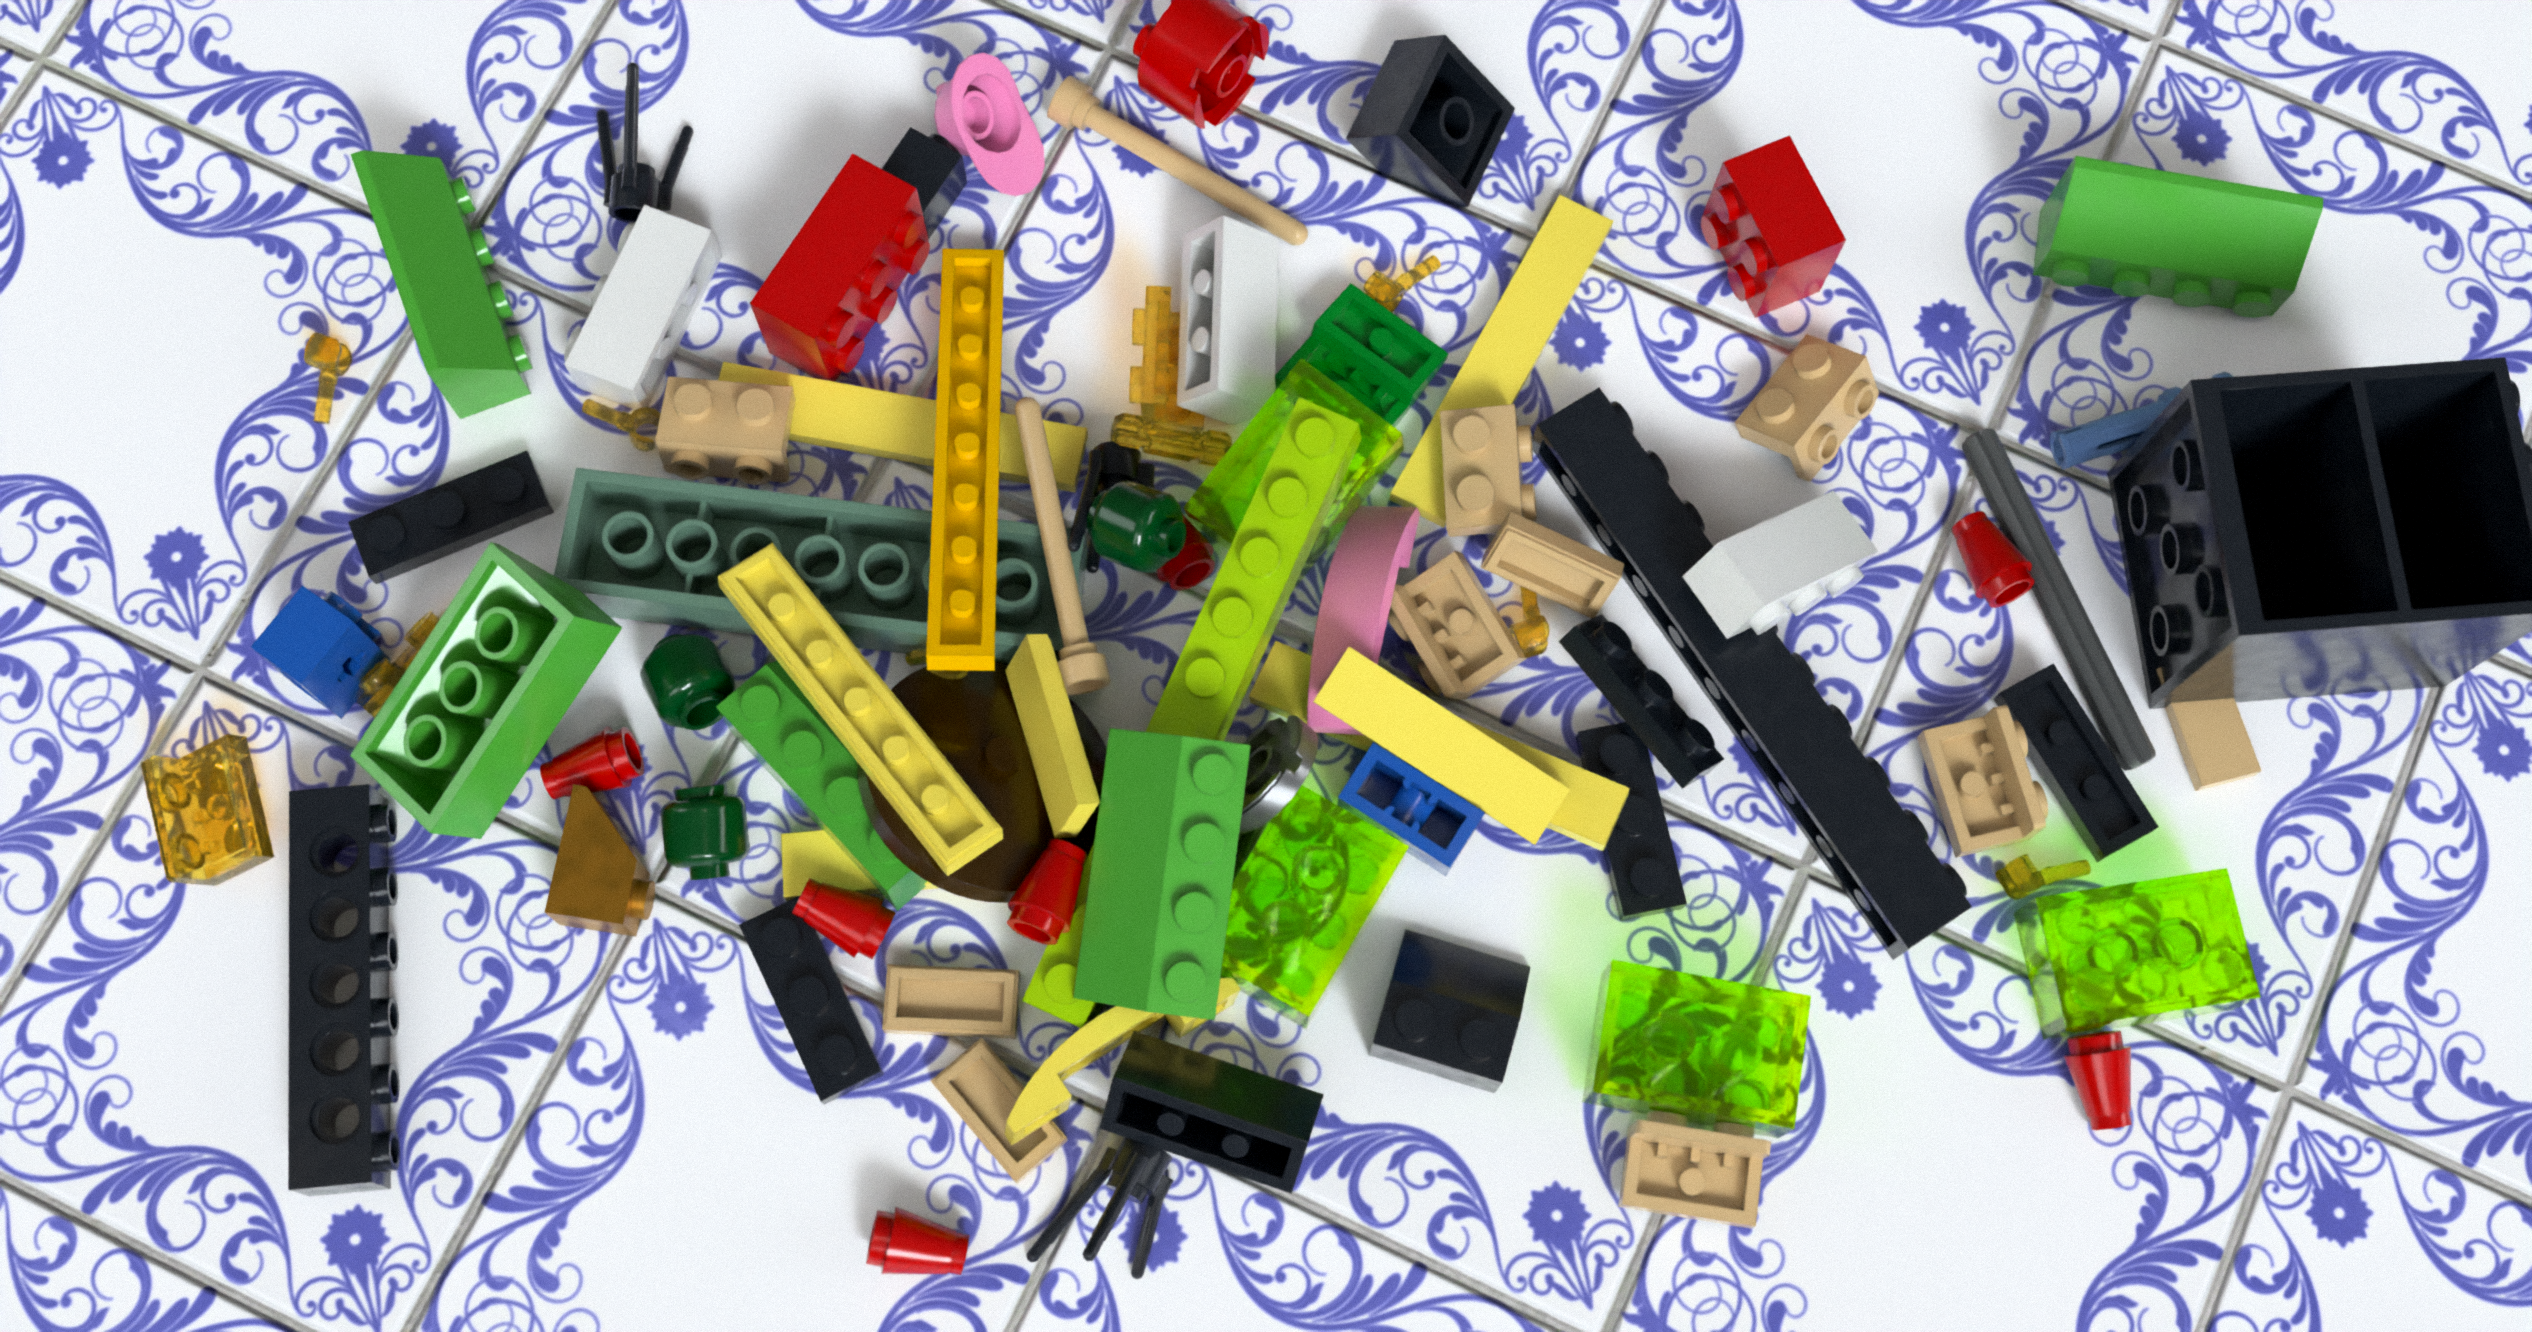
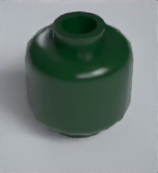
M1123 480L1111 486L1108 490L1101 492L1094 499L1087 516L1088 534L1092 538L1095 551L1105 560L1138 572L1152 573L1163 567L1169 559L1175 558L1180 553L1186 540L1187 530L1183 523L1181 506L1175 497L1169 493L1137 482Z
M674 634L663 638L645 658L640 670L643 688L658 717L669 726L688 730L705 729L720 721L722 716L716 706L736 690L734 676L718 646L705 636Z
M727 784L674 790L675 800L664 804L660 813L666 861L676 868H689L690 880L730 876L729 863L744 859L750 850L744 800L738 795L728 794Z

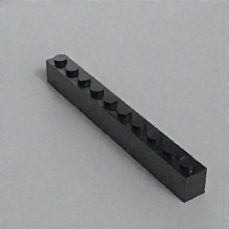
M1600 387L1537 424L1532 440L1534 453L1606 555L1624 563L1622 577L1889 956L1892 960L1896 959L1972 907L1965 898L1967 888L1964 881L1951 865L1940 863L1927 845L1929 837L1922 822L1912 811L1908 809L1903 811L1888 790L1890 789V781L1884 769L1874 758L1870 756L1865 758L1851 739L1853 734L1852 728L1846 716L1837 706L1826 704L1813 686L1815 684V677L1807 662L1796 652L1790 654L1776 634L1778 632L1777 624L1759 635L1751 627L1728 639L1719 629L1682 577L1714 547L1704 534L1705 525L1703 519L1694 505L1688 500L1681 502L1668 484L1669 474L1659 456L1651 450L1645 452L1635 438L1632 421L1623 406L1617 401L1610 403Z

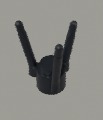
M632 62L627 65L623 163L618 166V173L609 114L605 109H600L596 115L605 181L603 205L609 207L608 212L611 217L627 223L636 222L644 205L661 210L671 209L673 187L694 133L691 126L687 125L682 128L661 183L655 177L656 171L652 166L637 162L639 66Z
M1108 441L1095 446L1089 452L1088 473L1068 541V549L1070 551L1076 552L1080 549L1087 528V516L1095 497L1101 492L1108 490L1111 486L1123 480L1137 482L1155 489V466L1150 463H1141V452L1137 447L1126 442ZM1090 536L1086 569L1089 573H1096L1099 569L1100 555L1095 551Z
M1126 1137L1123 1138L1117 1150L1108 1147L1098 1167L1026 1254L1027 1260L1033 1263L1043 1255L1110 1176L1106 1186L1114 1193L1094 1228L1082 1255L1086 1261H1093L1106 1241L1126 1201L1130 1200L1142 1204L1146 1195H1149L1131 1269V1275L1134 1279L1142 1278L1151 1251L1162 1204L1173 1183L1171 1178L1164 1175L1172 1157L1164 1150Z

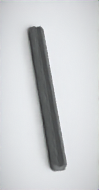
M1986 428L1971 434L1962 443V450L2005 536L2032 563L2030 574L2034 578L2035 583L2031 589L2119 766L2126 771L2145 765L2156 756V751L1996 431L1992 428Z

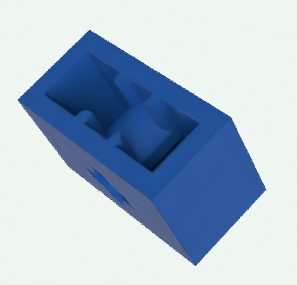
M303 585L250 646L292 684L340 719L345 716L391 660L375 644L382 634L362 619L363 615L356 608L332 591L324 599H321Z
M1374 742L1339 794L1337 808L1444 876L1448 875L1485 814L1484 811Z

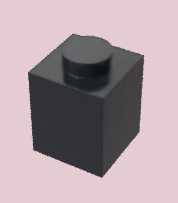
M912 127L909 128L882 167L884 171L917 188L928 239H930L967 184L963 156L945 137L938 134H931L928 137Z

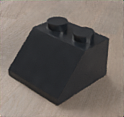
M1445 34L1394 40L1346 139L1382 175L1458 207H1468L1515 108Z
M1405 929L1368 1055L1495 1094L1503 1083L1517 1033L1530 966Z

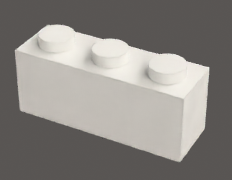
M644 205L636 222H630L624 228L618 243V258L609 276L603 275L596 283L591 298L592 310L583 328H576L572 332L564 352V365L579 389L642 413H646L722 258L721 251L711 229Z
M1225 215L1183 234L1177 406L1230 425H1235L1274 410L1279 238Z
M1831 491L1719 541L1682 577L1727 639L1751 627L1759 635L1783 620L1789 614L1788 609H1791L1793 614L1798 616L1819 603L1827 595L1826 591L1830 593L1832 598H1835L1852 588L1864 577L1859 567L1877 553L1878 550L1837 494Z

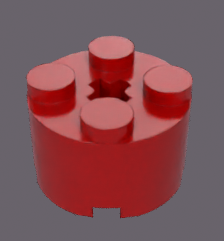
M1171 0L1170 6L1158 22L1145 25L1135 39L1133 54L1140 58L1137 73L1139 88L1145 94L1200 129H1205V121L1217 126L1223 123L1239 107L1257 79L1250 75L1248 71L1255 56L1263 61L1265 60L1269 46L1268 28L1264 23L1227 0Z

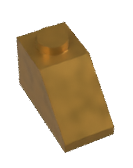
M573 784L545 913L562 926L636 937L640 919L647 920L652 912L655 898V883L649 880V871L602 803L587 786Z

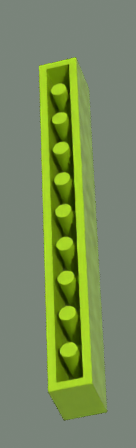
M1298 398L1145 732L1218 741L1225 740L1361 442L1358 422L1303 398ZM1093 846L1083 866L1084 869L1070 931L1061 933L1057 944L1047 945L1022 999L1023 1002L1079 1028H1082L1099 1016L1104 1005L1103 1003L1073 998Z

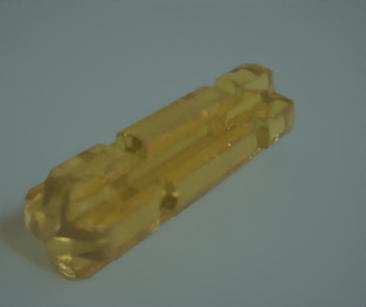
M1124 412L1114 417L1110 432V441H1115L1120 446L1135 449L1142 447L1143 453L1187 462L1197 458L1199 464L1220 467L1226 465L1231 456L1232 437L1226 432L1211 429L1201 433L1200 427L1152 418V421L1147 420L1145 422L1144 416Z

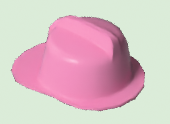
M986 53L967 56L957 66L953 78L938 85L936 88L937 99L935 101L934 118L937 132L945 137L961 155L971 157L975 167L985 181L1000 193L1015 197L1030 193L1039 184L1045 167L1044 147L1038 130L1020 97L1017 85L1009 69L997 57Z

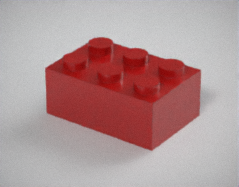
M852 153L750 302L770 354L816 379L836 382L842 371L849 373L853 370L864 351V338L875 322L881 324L889 317L897 301V289L908 273L915 275L921 269L929 254L930 243L916 187Z

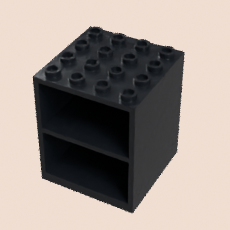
M2506 358L2190 380L2107 473L2149 709L2166 708L2170 703L2234 698L2235 702L2444 687L2531 632L2532 449L2528 443L2524 442L2518 416L2520 393L2516 383L2510 380ZM2160 667L2162 669L2164 679L2163 685L2161 684L2160 678L2156 670Z

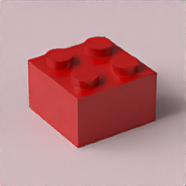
M1790 135L1724 161L1701 217V228L1705 240L1713 250L1719 249L1729 268L1728 280L1733 293L1741 302H1747L1755 318L1820 292L1846 242V238Z

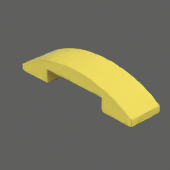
M1220 978L1215 1016L1234 1004L1241 990L1234 978ZM1119 1006L1109 1009L1076 1031L1040 1066L1017 1099L1006 1122L1005 1136L1010 1144L1013 1145L1067 1111L1072 1096L1063 1081L1128 1041L1133 1031L1142 1032L1165 1017L1180 1039L1210 1019L1153 1013Z

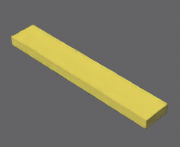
M1562 195L1558 196L1390 492L1389 500L1402 507H1417L1421 517L1443 528L1445 527L1446 514L1440 411L1514 404L1612 228L1613 220Z
M723 362L719 381L793 386L796 401L789 435L790 441L934 467L936 400ZM1001 412L999 479L1030 484L1016 415ZM1043 420L1057 489L1076 493L1088 439V430L1085 427Z
M773 543L717 576L719 587L947 876L1003 839V829Z
M1275 641L1249 694L1250 703L1286 718L1289 715L1297 716L1307 724L1308 688L1312 655ZM1461 718L1571 789L1546 828L1604 851L1629 795V787ZM1323 733L1366 752L1374 742L1365 735Z

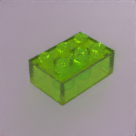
M1302 358L1183 507L1189 520L1229 550L1299 397L1358 422L1361 442L1294 589L1404 450L1403 435L1399 430Z
M1301 785L1295 796L1270 820L1233 882L1220 978H1234L1241 992L1307 1029L1404 864L1409 846Z
M2227 868L2036 897L2014 912L2043 1040L2230 1011L2261 997Z
M1612 959L1601 973L1582 1102L1648 1114L1649 1111L1675 1113L1688 1117V1122L1713 1127L1716 1122L1742 1124L1753 1127L1754 1134L1780 1138L1795 1128L1811 996Z

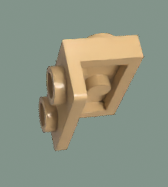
M1806 334L1735 421L1741 438L1790 457L1797 477L1810 482L1825 464L1833 460L1840 444L1856 424L1869 415L1875 405L1879 391L1867 357Z
M668 376L655 438L664 470L690 480H700L710 476L735 478L752 485H762L769 481L787 482L790 467L786 451L796 401L793 386Z
M1515 404L1440 411L1446 530L1448 536L1497 533L1510 511L1531 521H1537L1534 483L1523 484L1522 463L1533 462L1530 425L1519 426Z
M1454 551L1404 586L1395 584L1388 621L1404 641L1411 640L1422 658V661L1417 664L1418 670L1425 683L1435 694L1440 695L1443 693L1446 698L1465 700L1527 659L1463 553Z
M2007 705L1993 707L1982 717L1923 730L1917 736L1955 858L2029 841L2046 827L2045 818L2048 816L2047 798L2041 784L2038 781H2032L2025 760L2028 754L2027 737L2020 722L2012 720Z
M1649 1111L1647 1120H1636L1628 1127L1618 1207L1749 1229L1756 1227L1763 1159L1770 1156L1771 1141L1754 1138V1128L1750 1126L1716 1122L1714 1123L1713 1131L1687 1127L1688 1117L1661 1111Z

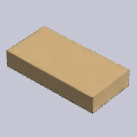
M1510 511L1486 549L1480 568L1589 618H1594L1621 579L1624 563Z
M2160 667L2156 670L2160 678L2161 684L2163 685L2164 679L2162 669ZM2234 698L2170 703L2165 708L2195 791L2253 777L2262 771Z
M887 964L882 1030L884 1033L1016 1039L1020 971Z
M982 1037L931 1080L936 1089L1016 1184L1020 1183L1068 1141L1063 1132L1051 1120L1015 1144H1010L1005 1136L1006 1122L1017 1099L1024 1090V1086Z

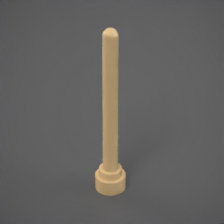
M1068 76L1058 87L1047 112V117L1068 130L1074 127L1082 131L1087 127L1291 245L1298 246L1307 240L1308 230L1303 223L1099 106L1100 99L1092 95V87L1073 76Z
M1024 397L1016 403L1015 415L1064 647L1058 652L1060 660L1058 661V666L1067 695L1091 693L1111 683L1107 660L1104 654L1098 653L1095 643H1089L1071 552L1068 549V538L1040 405L1034 398Z

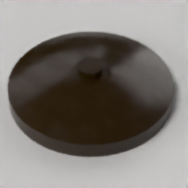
M995 661V671L927 670L926 666L902 679L891 691L1003 829V839L947 876L862 767L857 764L858 786L868 818L884 844L905 866L918 876L938 888L958 896L984 902L1008 903L1043 851L1047 849L1050 840L1055 839L1005 672L1009 664ZM1069 698L1100 799L1106 746L1087 715ZM1099 804L1077 837L1058 838L1081 848L1087 854V857L1094 844Z

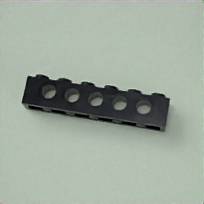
M370 784L289 791L288 1190L309 1197L391 1189V1171H396L400 1163L399 1137L395 1130H390V1104L398 1101L400 1092L397 1066L395 1063H390V1037H395L398 1033L399 1010L396 999L393 996L389 997V971L397 969L399 959L396 935L393 931H389V906H395L397 903L398 882L394 868L388 867V842L396 840L397 816L393 804L388 803V799ZM357 845L358 855L354 864L344 871L335 872L334 861L337 854L347 846ZM357 908L358 921L355 928L345 936L336 937L334 926L337 918L346 910ZM357 973L359 984L355 994L345 1002L336 1003L334 991L339 980L348 974ZM356 1038L359 1044L356 1060L349 1067L337 1070L334 1059L338 1047L346 1040ZM356 1104L359 1110L358 1124L349 1135L339 1138L335 1132L336 1117L345 1107Z

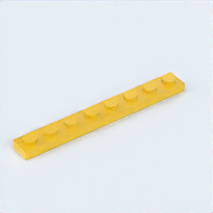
M942 248L926 647L927 670L995 671L1004 250Z

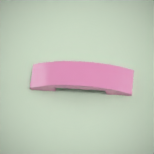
M1357 506L1341 534L1327 574L1312 649L1307 725L1315 733L1363 735L1313 701L1348 647H1351L1378 665L1399 567L1408 568L1420 517L1417 507Z

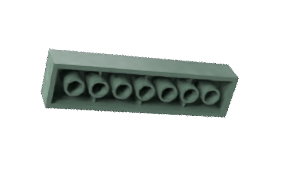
M576 468L554 576L580 590L612 618L757 635L720 589L717 576L773 543L857 648L926 656L932 511ZM998 519L995 661L1009 664L1026 634H1048L1058 662L1060 661L1058 652L1064 647L1039 526L1034 523ZM1066 528L1067 538L1069 541L1071 528ZM1086 532L1080 549L1076 552L1070 551L1081 601L1088 561Z

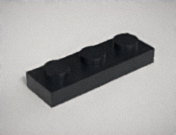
M524 451L351 520L348 523L369 578L375 584H379L553 514L554 510L533 458L528 451Z
M1601 614L1575 625L1559 641L1682 789L1709 774L1724 760V757L1714 747L1715 742L1708 729L1685 713L1673 698V691L1669 683L1659 673L1647 668L1632 650L1631 640L1620 626L1608 621Z
M2054 663L2001 691L1994 698L1997 706L2007 705L2012 720H2017L2022 725L2027 737L2028 755L2097 863L2159 828Z
M1626 722L1578 731L1575 738L1583 769L1630 788L1629 795L1603 851L1620 921L1683 909L1687 902L1647 746Z
M798 896L739 926L820 1101L825 1105L883 1076L884 1073L817 930L805 923L802 918L792 914L800 897Z

